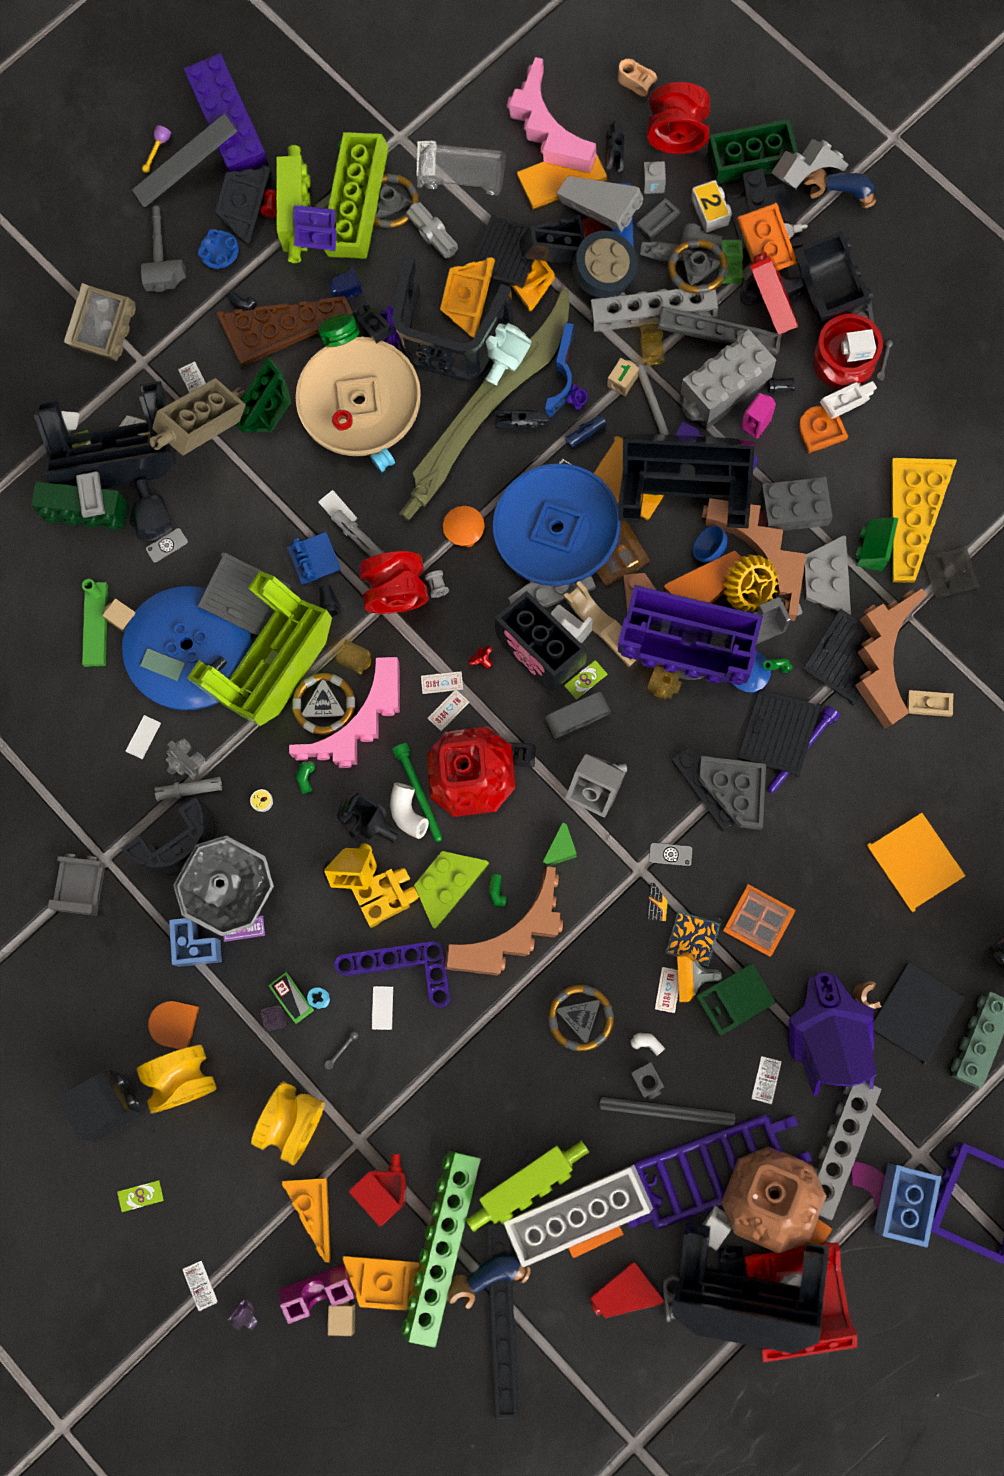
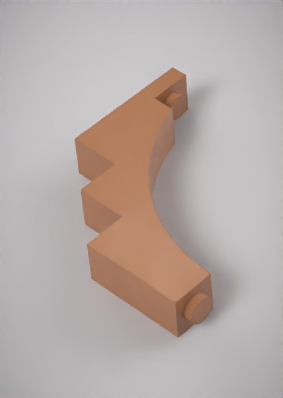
M710 498L708 505L703 507L702 518H706L705 525L719 526L724 531L744 541L758 555L770 560L771 564L776 567L774 572L779 575L775 579L778 582V585L775 586L778 591L776 592L777 598L789 599L785 600L784 607L791 621H795L798 614L806 554L780 550L783 530L758 526L760 506L750 505L749 529L727 527L729 501Z

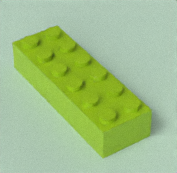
M343 132L328 209L335 210L336 250H324L329 257L367 259L389 148L382 134Z

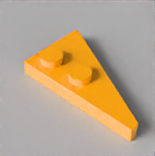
M327 1178L282 1181V1185L291 1198L295 1210L298 1211L304 1227L314 1241L319 1255L323 1258L324 1262H330Z

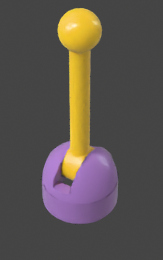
M157 125L154 130L156 143L147 163L142 166V170L145 173L150 171L149 166L159 144L167 142L171 135V132L163 126Z

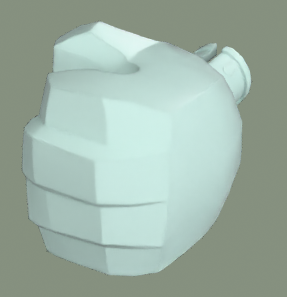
M509 323L506 325L498 324L495 330L496 336L490 335L485 341L488 357L494 362L485 379L496 386L505 369L515 371L519 367L531 346V340L526 334L519 330L518 327Z

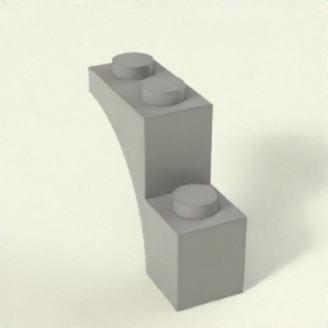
M812 139L802 155L798 152L791 154L785 151L772 174L784 183L797 188L801 181L815 170L824 167H835L844 172L849 164L843 160L844 156L840 152L831 150L832 146L824 140L818 142Z

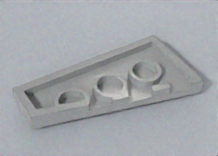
M591 576L580 581L588 592L596 589ZM530 582L508 599L511 604L528 591L544 608L565 601L566 599L563 595L566 592L568 594L572 593L577 586L575 585L576 583L548 586Z

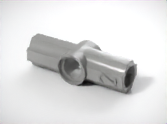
M420 202L411 205L407 211V216L417 226L423 239L428 244L432 243L444 258L453 256L458 249V244L446 232L440 219L433 217Z

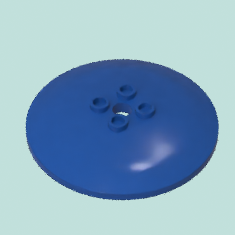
M548 464L523 473L505 489L497 503L493 518L495 543L506 564L521 577L531 582L548 586L573 584L597 572L613 554L621 529V521H618V504L610 488L594 473L570 464ZM559 523L563 525V529L560 532L552 531V526Z
M182 586L155 594L135 611L136 613L130 619L125 629L122 654L126 671L136 688L148 699L161 706L188 711L207 708L219 703L187 679L188 675L198 661L204 664H212L221 656L227 661V664L220 673L230 679L252 646L250 632L198 608L206 588ZM190 640L193 646L189 650H184L181 648L183 641ZM147 648L185 663L178 681L140 666Z

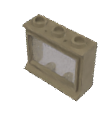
M82 283L64 343L72 348L117 361L123 352L122 344L124 338L129 333V321L136 309L135 302L129 297Z

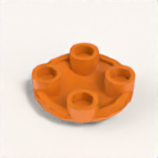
M459 506L450 510L443 522L445 537L455 545L466 547L473 546L483 535L485 528L484 519L480 512L469 506Z

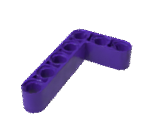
M431 941L343 954L338 956L334 962L335 970L343 976L425 965L430 1002L438 1008H443L450 1002L447 969H444L445 952L438 942ZM431 947L439 948L440 954L438 957L430 958L428 956V951ZM415 950L418 953L417 959L412 962L407 961V952ZM389 953L395 955V961L391 965H387L384 962V957ZM371 956L373 958L372 966L364 968L362 965L363 959ZM343 960H350L351 967L348 971H342L340 968ZM434 969H441L443 972L442 978L438 981H434L431 978V973ZM438 991H443L446 994V999L442 1003H436L434 1000V995Z

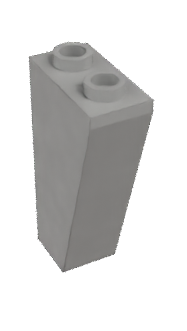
M567 176L557 192L562 204L619 232H622L629 225L632 215L636 209L641 207L643 202L641 191L636 186Z

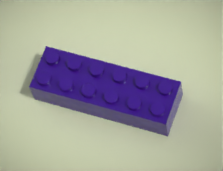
M221 53L184 68L208 127L225 113L237 129L234 135L218 147L228 172H242L248 169L257 170L262 164L269 165L265 151Z

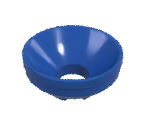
M715 525L704 529L693 544L692 552L694 557L703 563H709L722 557L727 548L728 538L726 532Z

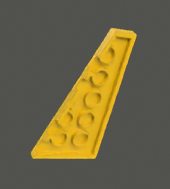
M892 459V517L899 518L892 546V582H915L957 460Z

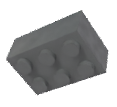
M826 477L762 484L760 499L765 527L787 531L829 526L833 516Z

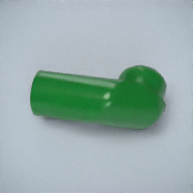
M787 658L769 659L763 662V668L767 671L781 669L783 673H787L793 667Z
M312 761L302 762L296 773V780L302 794L312 791L308 781L309 773L315 770V765Z
M492 874L489 885L492 903L497 908L498 906L505 907L507 896L500 895L502 877L498 874Z

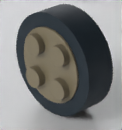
M598 231L590 234L582 241L574 255L572 268L577 283L584 291L595 297L609 298L621 294L628 287L636 274L638 262L635 250L627 239L615 232Z

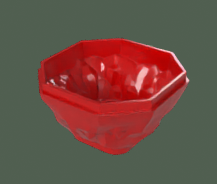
M489 726L445 731L426 755L430 798L452 817L496 812L516 788L512 745ZM465 763H468L469 766L465 770H463L462 766Z

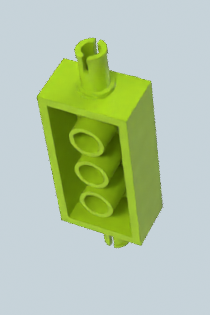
M296 145L288 147V156L277 157V233L283 252H288V261L291 263H299L301 261V251H308V248L294 247L293 206H311L310 193H308V187H311L310 175H308L307 164H303L302 157L300 156L301 149Z
M582 1140L565 1152L561 1151L558 1145L482 1196L479 1200L483 1208L467 1218V1223L473 1232L490 1220L494 1223L498 1221L501 1224L505 1223L513 1217L514 1210L520 1208L522 1211L533 1203L532 1198L537 1194L541 1198L552 1190L551 1185L558 1181L559 1184H562L571 1177L570 1172L573 1170L572 1164L588 1154V1149Z

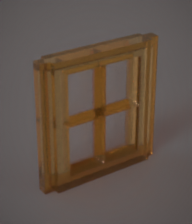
M621 521L617 546L609 560L597 571L605 586L650 562L627 521Z

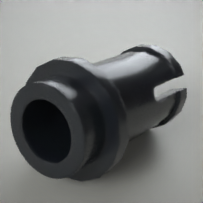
M774 377L772 380H768V392L776 394V392L794 391L795 386L793 385H795L794 378L776 379Z

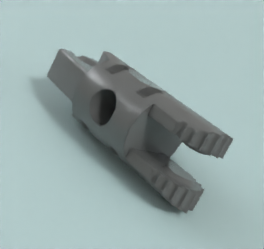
M662 241L642 242L640 255L659 261H668L678 244ZM682 253L679 255L678 261H683Z

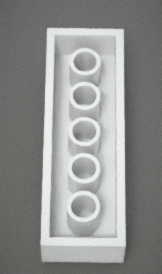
M633 1164L516 1215L506 1221L504 1225L523 1268L648 1214L652 1211L653 1207Z

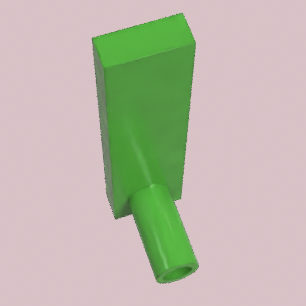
M86 579L82 583V588L85 591L82 665L85 667L106 666L107 620L102 615L104 614L105 607L108 605V584L106 582H94L91 579Z

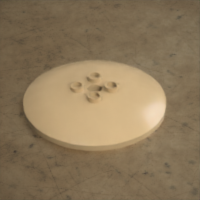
M356 337L345 345L321 349L304 367L296 388L297 412L308 434L326 449L348 456H365L378 453L382 449H387L397 443L412 427L419 412L421 401L419 379L408 358L394 346L384 341L376 344L372 338ZM358 396H363L365 401L362 404H356L354 399ZM338 410H346L353 417L352 426L345 431L337 430L332 424V416ZM341 419L339 423H345L346 419Z

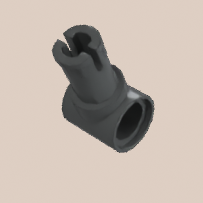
M685 224L682 228L681 243L687 240L703 239L713 242L719 247L721 246V235L704 233V231H701L700 226L696 224ZM697 247V248H691V249H689V250H691V251H696V250L698 249V247Z

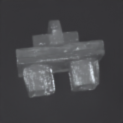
M185 738L176 743L170 741L167 744L169 747L167 751L169 757L166 759V762L169 764L167 771L170 774L177 771L180 775L186 772L194 780L198 776L199 769L205 764V758L198 752L190 758L186 753L191 750V745Z

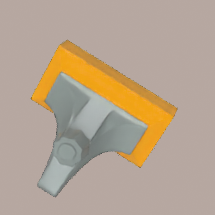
M682 953L677 956L680 1002L692 1000L699 993L702 985L708 981L721 982V972L717 969L703 968L697 959H694L692 953Z

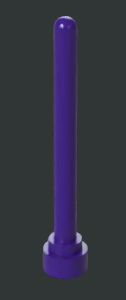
M826 705L821 711L820 721L814 728L808 749L825 727L835 723L840 717V714L832 707ZM780 771L769 784L768 791L774 793L789 773Z

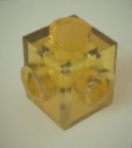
M656 665L647 690L654 692V695L658 698L672 699L673 693L678 694L682 684L679 681L680 674L664 671L663 667Z

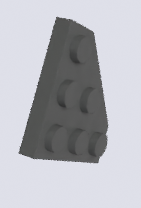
M701 756L699 758L698 780L738 827L761 830L763 828L766 764Z

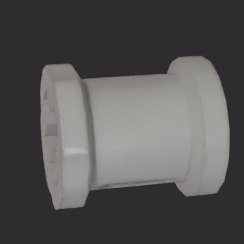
M441 570L425 575V580L428 581L431 588L430 595L432 598L441 597L449 592L448 587H445Z

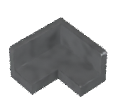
M780 597L760 605L758 611L753 613L763 616L756 644L786 632L791 619Z

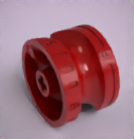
M673 82L662 85L652 92L649 98V105L653 116L648 117L647 136L649 143L657 150L669 154L691 153L705 146L709 139V125H705L702 122L710 112V96L707 91L692 83Z
M841 314L829 320L821 330L813 354L814 370L820 380L826 385L839 390L856 382L861 385L866 383L874 372L883 348L882 335L878 327L870 319L858 314ZM872 329L876 345L873 358L847 362L846 354L843 355L841 350V343L844 341L846 334Z
M409 551L382 553L363 560L358 566L360 580L370 585V590L363 594L366 611L376 614H393L413 610L427 603L429 599L427 587L418 578L424 571L422 556L418 553Z

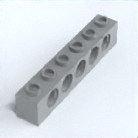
M680 288L676 290L660 289L657 292L650 293L642 291L633 295L619 294L609 298L597 297L591 299L593 330L603 331L658 324L662 306L706 317H717L718 303L716 290L714 289L708 293L694 294ZM691 300H697L699 303H692ZM671 302H676V303H678L679 305H677V306H672L670 303H671ZM650 305H657L658 307L651 308ZM630 307H636L637 310H636V311H632V310H630L629 308H630ZM611 309H614V310H616L617 312H616V313H610V312H608V311L611 310Z
M867 1082L854 1086H844L843 1094H846L843 1103L839 1102L836 1107L835 1115L837 1119L835 1124H830L826 1137H829L827 1145H823L820 1149L818 1158L821 1160L818 1168L814 1167L821 1185L825 1184L829 1189L820 1212V1216L832 1220L882 1090L874 1086V1089H869V1083ZM855 1097L859 1098L862 1102V1106L858 1111H855L851 1106V1101ZM846 1119H850L853 1122L854 1127L851 1132H846L843 1129V1122ZM838 1141H842L845 1144V1151L842 1154H838L834 1148ZM831 1162L837 1166V1172L833 1176H829L826 1172V1167Z

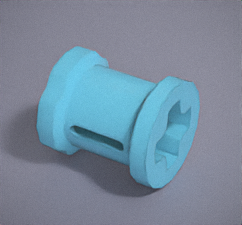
M319 987L311 989L307 995L308 1003L317 1009L327 1007L330 1002L329 993ZM322 993L323 1001L315 1003L316 999L314 996Z

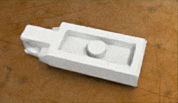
M873 381L863 386L856 382L824 397L820 403L829 417L833 419L864 404L870 399L869 396L873 394L877 387Z

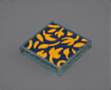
M677 911L665 954L677 958L682 953H692L694 959H697L700 965L709 967L721 924Z

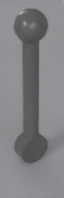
M892 340L885 342L886 349L881 369L876 376L878 381H883L885 378L884 370L889 350L893 346Z
M351 1031L350 1037L332 1059L325 1062L324 1066L326 1069H332L334 1062L353 1039H357V1031Z

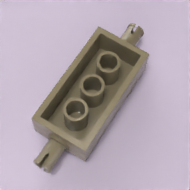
M215 378L157 411L152 429L158 434L150 438L151 446H156L154 449L159 450L169 443L182 456L240 422L246 405L241 401L245 391H240L241 387L230 391Z

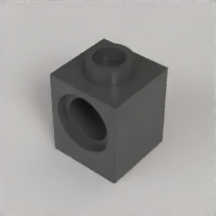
M652 1063L630 1073L643 1098L648 1096L651 1100L662 1094L660 1089L664 1088V1085ZM649 1075L653 1077L655 1084L651 1089L643 1087L642 1079L644 1076Z

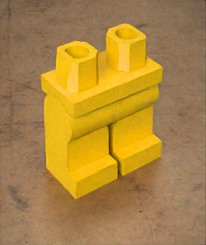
M405 868L394 872L390 869L373 877L367 890L352 889L370 928L410 908L409 904L419 898L414 886L405 891H402L400 884L410 880Z

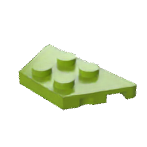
M442 851L415 883L416 891L435 930L489 865L488 861Z

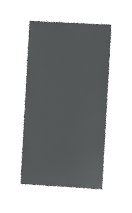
M665 198L636 223V228L651 240L679 216L680 211Z

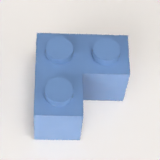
M188 918L169 920L172 965L181 967L222 962L221 942L219 939H198L197 923Z

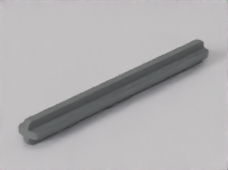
M601 1097L599 1108L602 1110L731 1126L735 1124V1114L728 1112Z

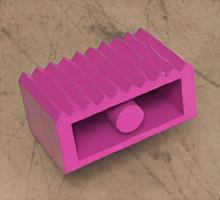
M762 393L756 396L745 411L741 425L742 430L755 438H759L772 420L776 406L772 397Z

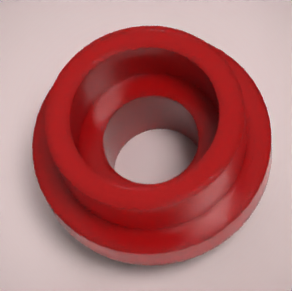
M338 410L332 416V424L337 430L345 431L352 426L353 417L346 410ZM341 419H346L345 423H339Z

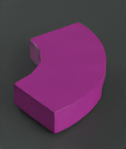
M854 1162L850 1172L851 1185L866 1190L873 1198L875 1208L878 1209L885 1175L868 1164Z

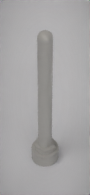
M638 364V375L660 434L670 435L644 365Z

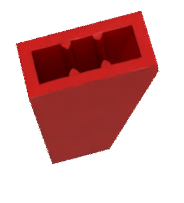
M634 1260L590 1296L593 1301L590 1306L598 1316L602 1313L605 1318L659 1305L664 1302L661 1295Z

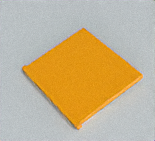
M615 436L614 443L594 474L606 483L619 504L623 474V439ZM644 494L641 517L649 520L664 495Z
M923 813L872 845L871 843L867 845L912 913L916 911V907L965 877V874Z

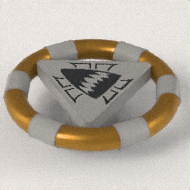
M329 673L315 674L303 680L296 689L292 699V710L297 722L309 732L321 735L331 734L342 729L350 721L355 709V697L349 684L337 675ZM321 681L302 713L301 697L304 691ZM326 681L332 682L344 691L346 695L345 713ZM343 716L337 722L326 727L316 726L304 718Z

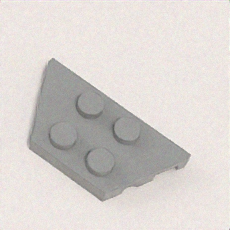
M841 536L806 555L804 565L805 599L813 603H819L829 610L839 611V609H842L851 615L846 536Z

